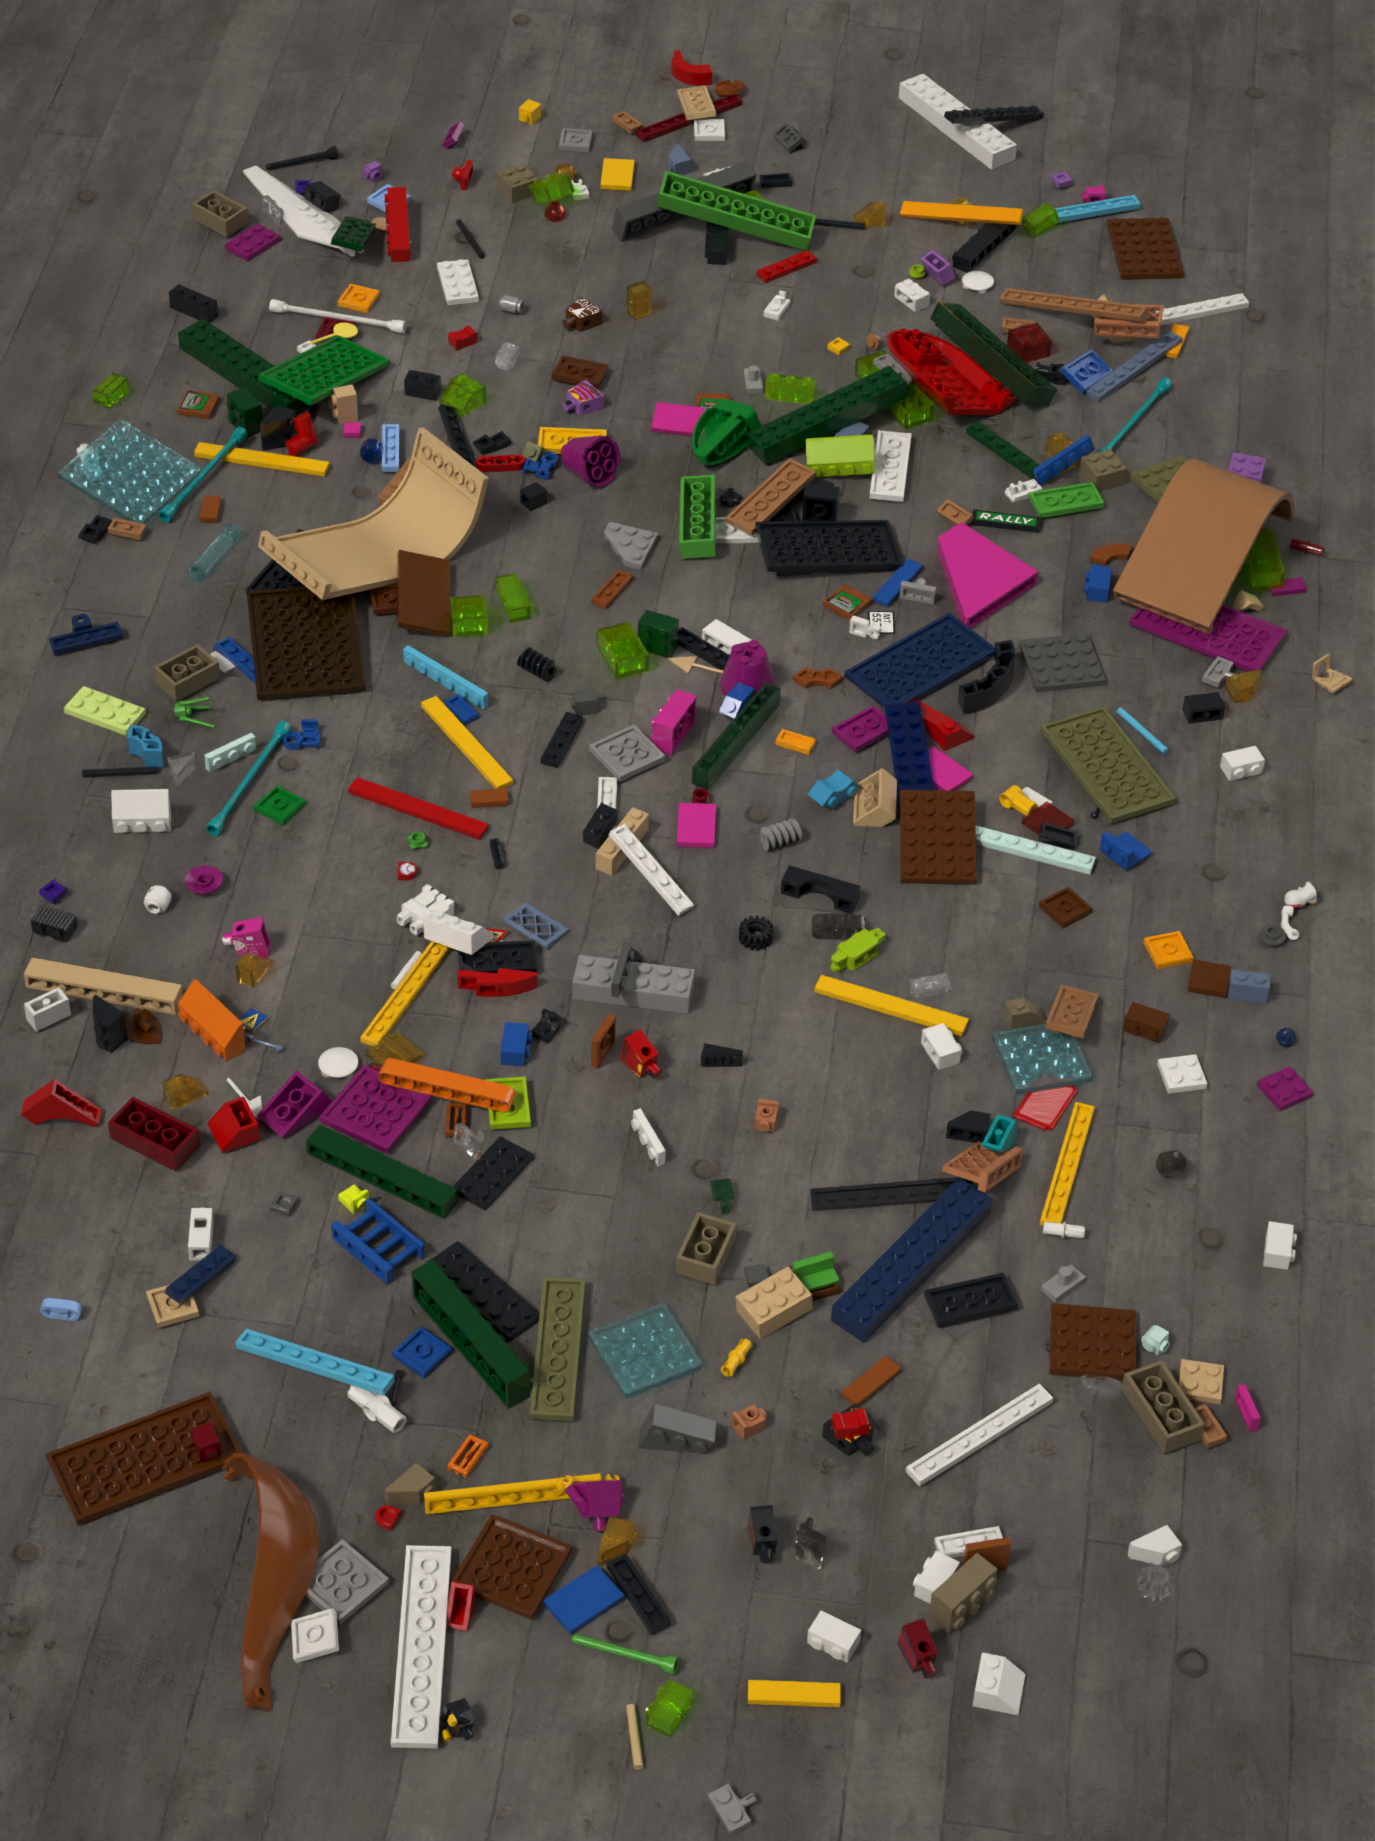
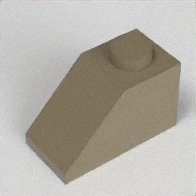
M1026 998L1005 1001L1004 1019L1010 1031L1046 1024L1047 1019L1041 1007Z
M415 1463L385 1489V1503L388 1505L422 1503L424 1501V1493L435 1492V1477Z

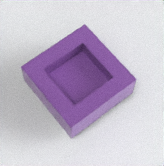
M1066 172L1051 176V181L1058 188L1072 185V179Z

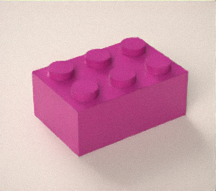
M677 689L673 695L669 696L666 705L661 707L658 716L653 718L651 722V727L653 728L651 741L662 753L672 756L696 723V695Z

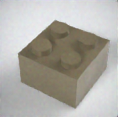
M518 164L496 172V188L511 203H515L538 195L539 179L524 164Z
M1111 449L1081 457L1079 473L1087 483L1093 482L1098 492L1125 485L1127 468Z

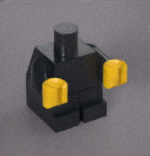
M463 1698L445 1704L440 1716L442 1723H446L448 1729L442 1732L441 1737L443 1741L448 1742L452 1737L457 1738L461 1736L464 1737L465 1741L472 1739L473 1734L471 1730L474 1725L472 1709L466 1699Z

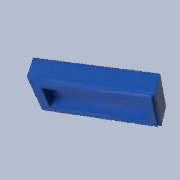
M459 694L444 701V705L464 726L479 719V714Z

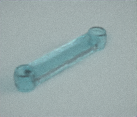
M230 523L226 525L222 533L189 566L188 574L192 582L199 583L203 581L206 574L235 542L239 541L240 528L237 524Z

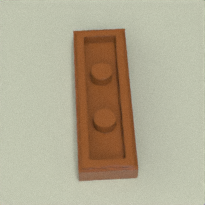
M617 570L593 596L591 604L607 609L632 582L633 575Z
M885 1356L842 1391L841 1396L852 1405L856 1404L859 1407L900 1374L901 1367Z

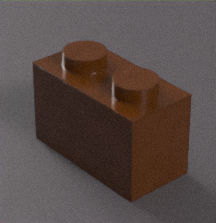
M1132 1002L1125 1016L1123 1031L1160 1043L1168 1027L1170 1014Z

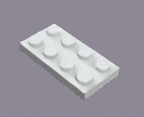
M468 259L437 263V270L447 305L479 302Z

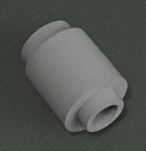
M504 295L500 299L499 307H501L502 311L518 314L523 311L524 301L517 297Z

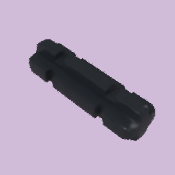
M498 838L491 839L490 849L494 867L496 869H503L505 862L500 840Z

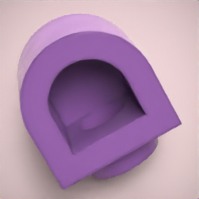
M374 161L363 167V176L372 183L383 178L382 167L378 162Z

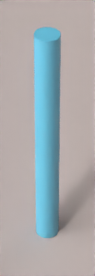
M1122 707L1118 708L1117 713L1160 752L1163 754L1168 753L1169 749Z

